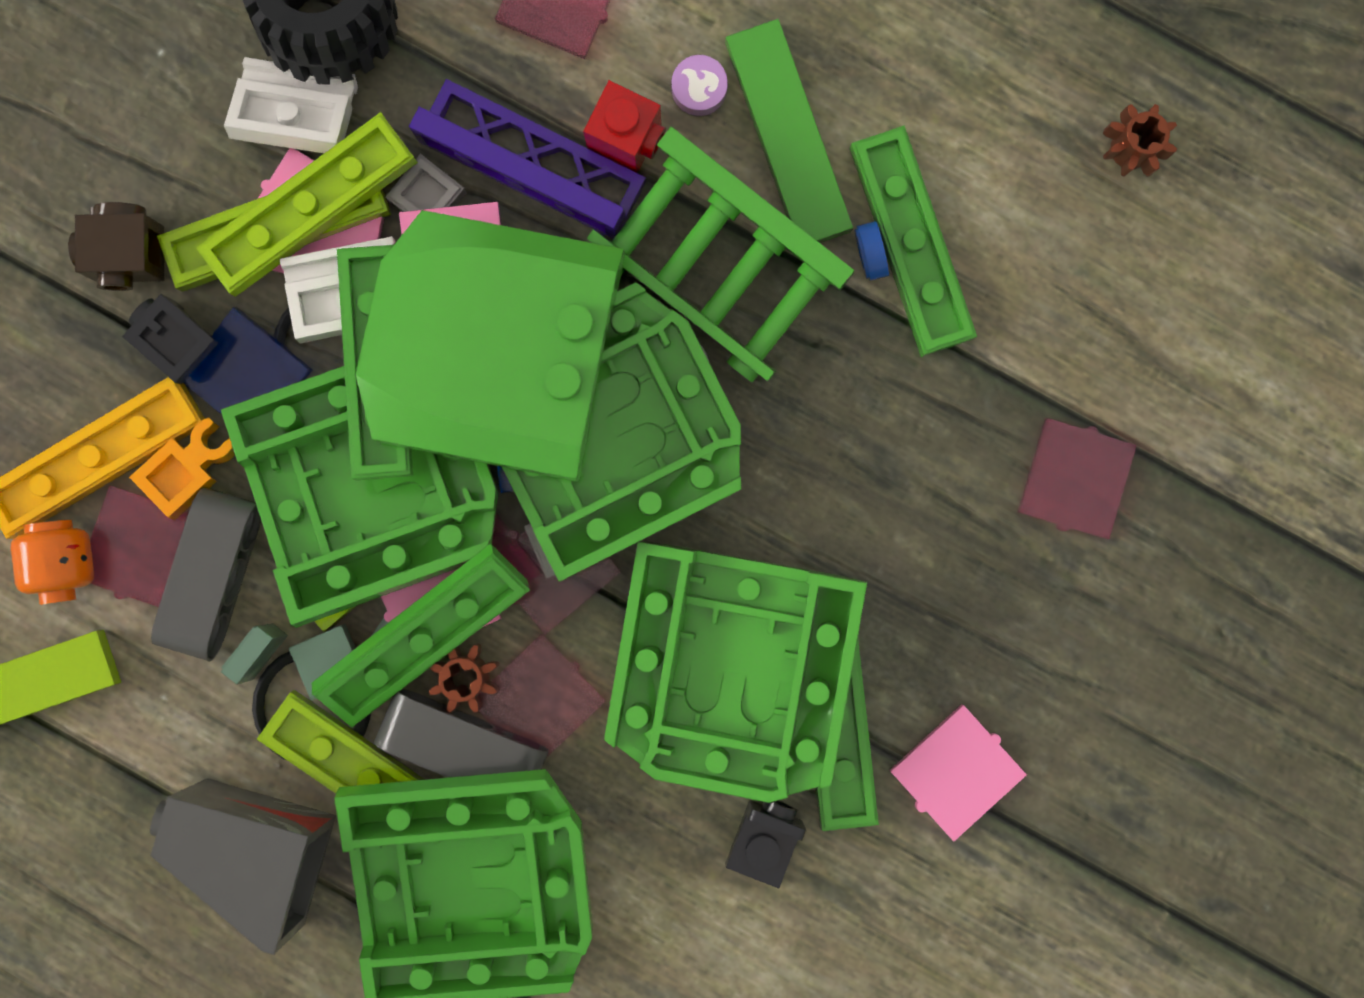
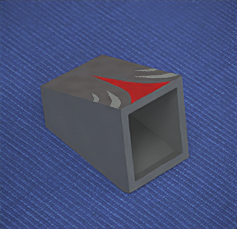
M205 779L168 796L167 800L160 802L150 826V834L156 836L150 856L258 949L274 955L306 923L336 815Z

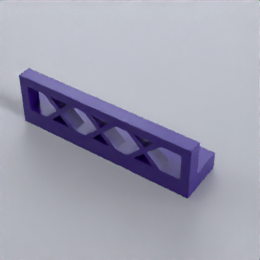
M448 79L445 80L430 111L419 106L409 124V128L419 143L612 239L615 238L625 225L646 183V177ZM453 99L474 108L479 123L478 127L466 130L444 119ZM482 113L496 119V121L486 124ZM512 127L524 133L529 151L517 155L492 143L489 134ZM532 138L546 145L535 149ZM563 152L573 157L579 176L565 179L541 167L539 159ZM581 162L597 170L585 174ZM611 176L629 185L620 205H617L591 192L588 183Z

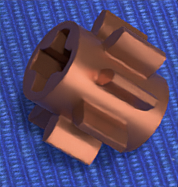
M1130 104L1120 113L1121 123L1111 122L1104 129L1103 134L1107 138L1112 139L1110 149L1103 155V158H1113L1122 167L1121 176L1125 177L1133 169L1141 167L1143 173L1149 177L1159 169L1158 158L1167 160L1176 153L1177 148L1173 144L1168 143L1170 132L1177 124L1176 122L1167 123L1158 114L1159 105L1155 104L1147 112L1138 114L1137 109ZM1137 134H1139L1140 136H1142V138H1141V140H1140V145H1141L1143 148H1145V149H1142L1141 147H1139V146L1137 145L1138 142H1139V136H1138Z
M479 643L475 644L467 655H462L457 646L448 653L451 661L446 664L437 662L430 667L433 672L439 674V684L433 686L429 693L430 695H437L442 692L450 699L447 704V712L449 713L455 711L460 703L468 701L469 707L474 713L482 709V701L478 694L482 691L487 694H496L500 689L495 683L489 682L490 672L495 670L500 664L498 661H491L486 664L479 657L482 651V645ZM458 663H460L463 670L474 669L477 674V679L470 683L471 692H469L466 685L456 687L453 683L452 677L459 673Z

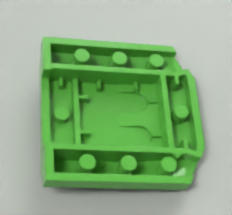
M422 210L381 260L356 371V379L372 439L379 443L579 481L590 427L589 417L610 314L614 310L625 257L624 249Z
M635 282L617 291L614 310L610 314L589 417L590 427L579 481L502 467L533 528L538 542L560 582L741 490V425L689 322L673 309L670 310L646 292L645 288Z
M344 366L220 409L237 462L245 469L277 567V569L273 570L291 626L296 628L458 569L490 543L492 544L498 491L489 466L486 463L412 449L414 476L359 481L351 479Z
M639 541L637 543L604 740L612 747L618 746L641 764L640 769L655 780L770 803L817 787L822 789L832 786L868 582L835 574L697 549Z
M546 769L338 788L334 799L342 852H349L363 942L359 963L365 998H512L569 993L581 957L586 954L592 940V913L582 821Z

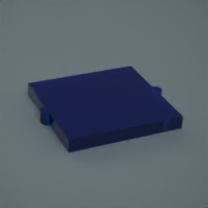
M232 307L212 335L219 343L183 383L222 415L220 409L303 381L313 369L238 307Z

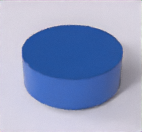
M877 221L856 226L857 229H854L866 279L873 281L888 277L889 268Z

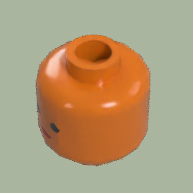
M72 520L23 525L24 534L15 537L10 547L16 588L25 594H38L40 605L77 600L75 589L89 585L94 579L91 544L88 533L85 530L73 528Z

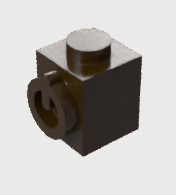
M105 202L94 205V207L90 208V214L75 215V232L71 233L68 242L69 256L75 266V272L96 281L98 289L108 291L133 290V282L164 281V255L157 238L158 235L164 234V226L147 216L146 208L140 205L123 202Z

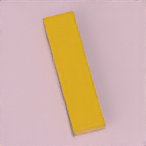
M169 377L165 378L1 476L0 529L6 539H14L24 534L23 525L48 520L147 461L171 438L180 441L190 435L193 428L205 418L184 382L178 384Z

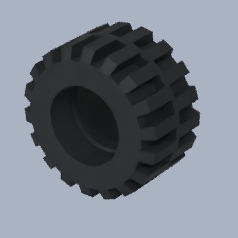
M243 0L266 55L272 57L275 66L281 71L285 72L290 69L293 77L303 82H306L309 76H314L317 84L330 85V77L340 76L341 82L344 83L354 80L352 73L359 69L364 74L375 68L372 60L374 57L384 59L388 54L390 48L387 40H395L398 30L395 21L398 19L395 0H342L335 7L317 13L298 11L308 0Z

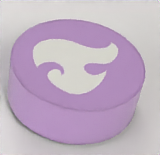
M694 55L684 59L678 64L672 75V95L675 103L681 110L694 116H705L715 112L723 104L727 94L728 81L726 72L718 61L709 56Z

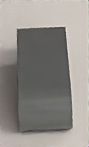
M207 487L202 488L197 493L190 507L155 617L151 636L152 644L209 662L216 657L225 639L259 531L261 518L256 502Z
M406 689L400 690L392 697L374 741V744L383 751L448 778L542 770L549 753L545 746L536 741L458 709L449 713L447 712L446 704Z

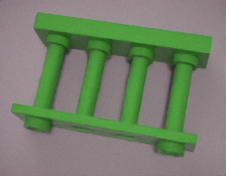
M670 127L657 144L662 152L668 156L662 165L666 168L664 173L612 241L594 229L587 239L591 243L624 249L625 257L621 276L626 270L730 351L732 355L726 362L749 381L754 382L758 375L769 381L777 371L763 361L818 289L824 292L831 284L841 291L854 274V269L677 130ZM696 178L713 191L707 199L711 205L656 276L630 255L685 183L690 186ZM741 213L758 226L752 235L756 240L700 311L678 294L675 289L728 219L735 221ZM786 248L803 262L797 270L801 275L747 345L744 346L720 327L719 324L773 254L779 257Z

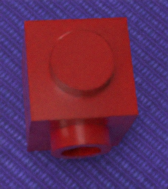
M608 80L583 133L587 149L638 173L645 158L647 157L652 160L659 149L657 144L665 135L666 128L661 126L660 104Z

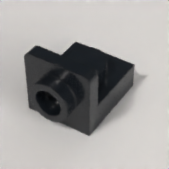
M160 294L156 300L153 298L147 299L135 309L129 318V324L132 326L122 337L171 380L182 384L216 347L219 341L183 311L184 308L179 303Z
M749 800L725 862L726 868L779 889L797 841H802L806 832L803 821L795 818L798 810L779 800L770 803L764 802L763 805Z

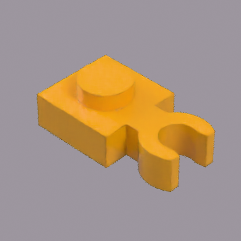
M210 418L200 421L193 428L190 437L191 443L184 448L178 441L171 438L129 477L172 520H176L192 505L194 498L202 488H210L217 482L206 469L213 463H225L235 456L230 439L223 442L217 449H209L208 438L219 428L217 423Z

